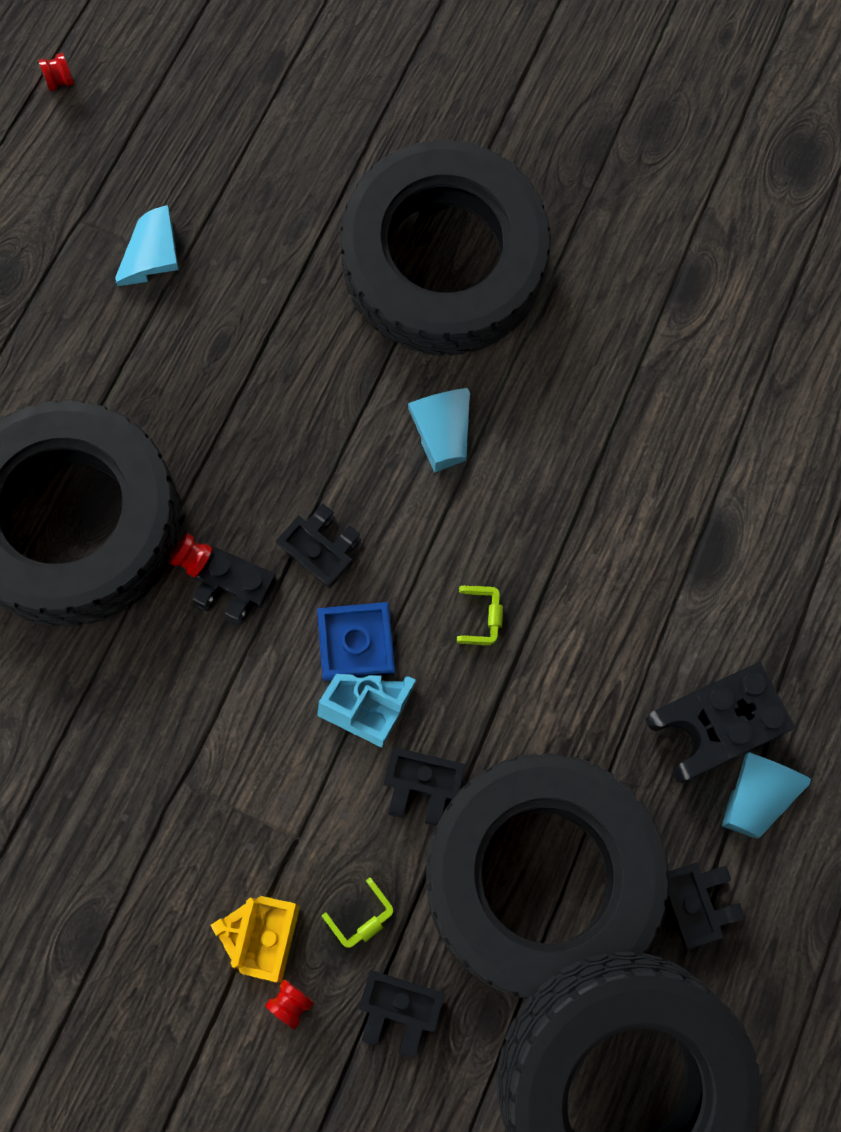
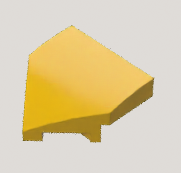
M263 896L257 899L251 897L246 900V904L233 913L211 924L215 935L219 936L231 958L230 963L232 967L239 969L240 973L282 983L300 905Z

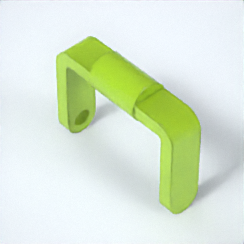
M460 586L459 593L492 596V603L489 605L488 616L490 637L457 636V643L474 645L495 644L498 638V628H502L503 606L499 605L498 589L483 586Z
M368 878L366 882L385 906L386 910L378 917L373 916L359 927L357 933L349 940H346L327 912L321 915L343 946L347 948L355 946L362 939L366 943L384 928L381 924L393 914L392 905L371 878Z

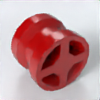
M63 52L56 54L55 59L47 60L43 58L38 60L50 92L56 91L58 86L61 85L68 87L75 85Z
M185 533L174 547L168 563L174 567L181 566L186 569L188 575L196 577L206 564L212 547L206 543L200 545L194 541V537L191 534Z
M284 979L279 985L280 992L275 998L269 999L265 1007L286 1025L296 1030L300 1024L302 1013L310 1010L315 1003L297 987Z

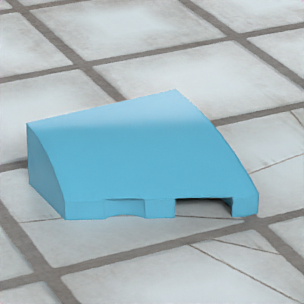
M168 205L145 213L137 221L115 277L117 286L148 282L147 275L178 270L175 237Z
M468 388L446 391L408 403V410L422 438L421 444L434 473L466 461L470 400Z
M336 674L318 703L317 716L382 748L396 724L416 680L411 677H405L404 681H381V676L369 675L365 678H357L349 674Z
M750 752L746 753L736 788L730 794L722 827L756 839L760 838L810 785L811 779L779 763Z

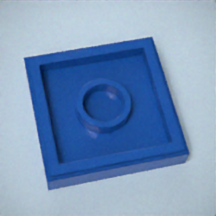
M388 602L317 608L323 681L333 680L336 674H349L357 678L369 675L383 676L395 674Z

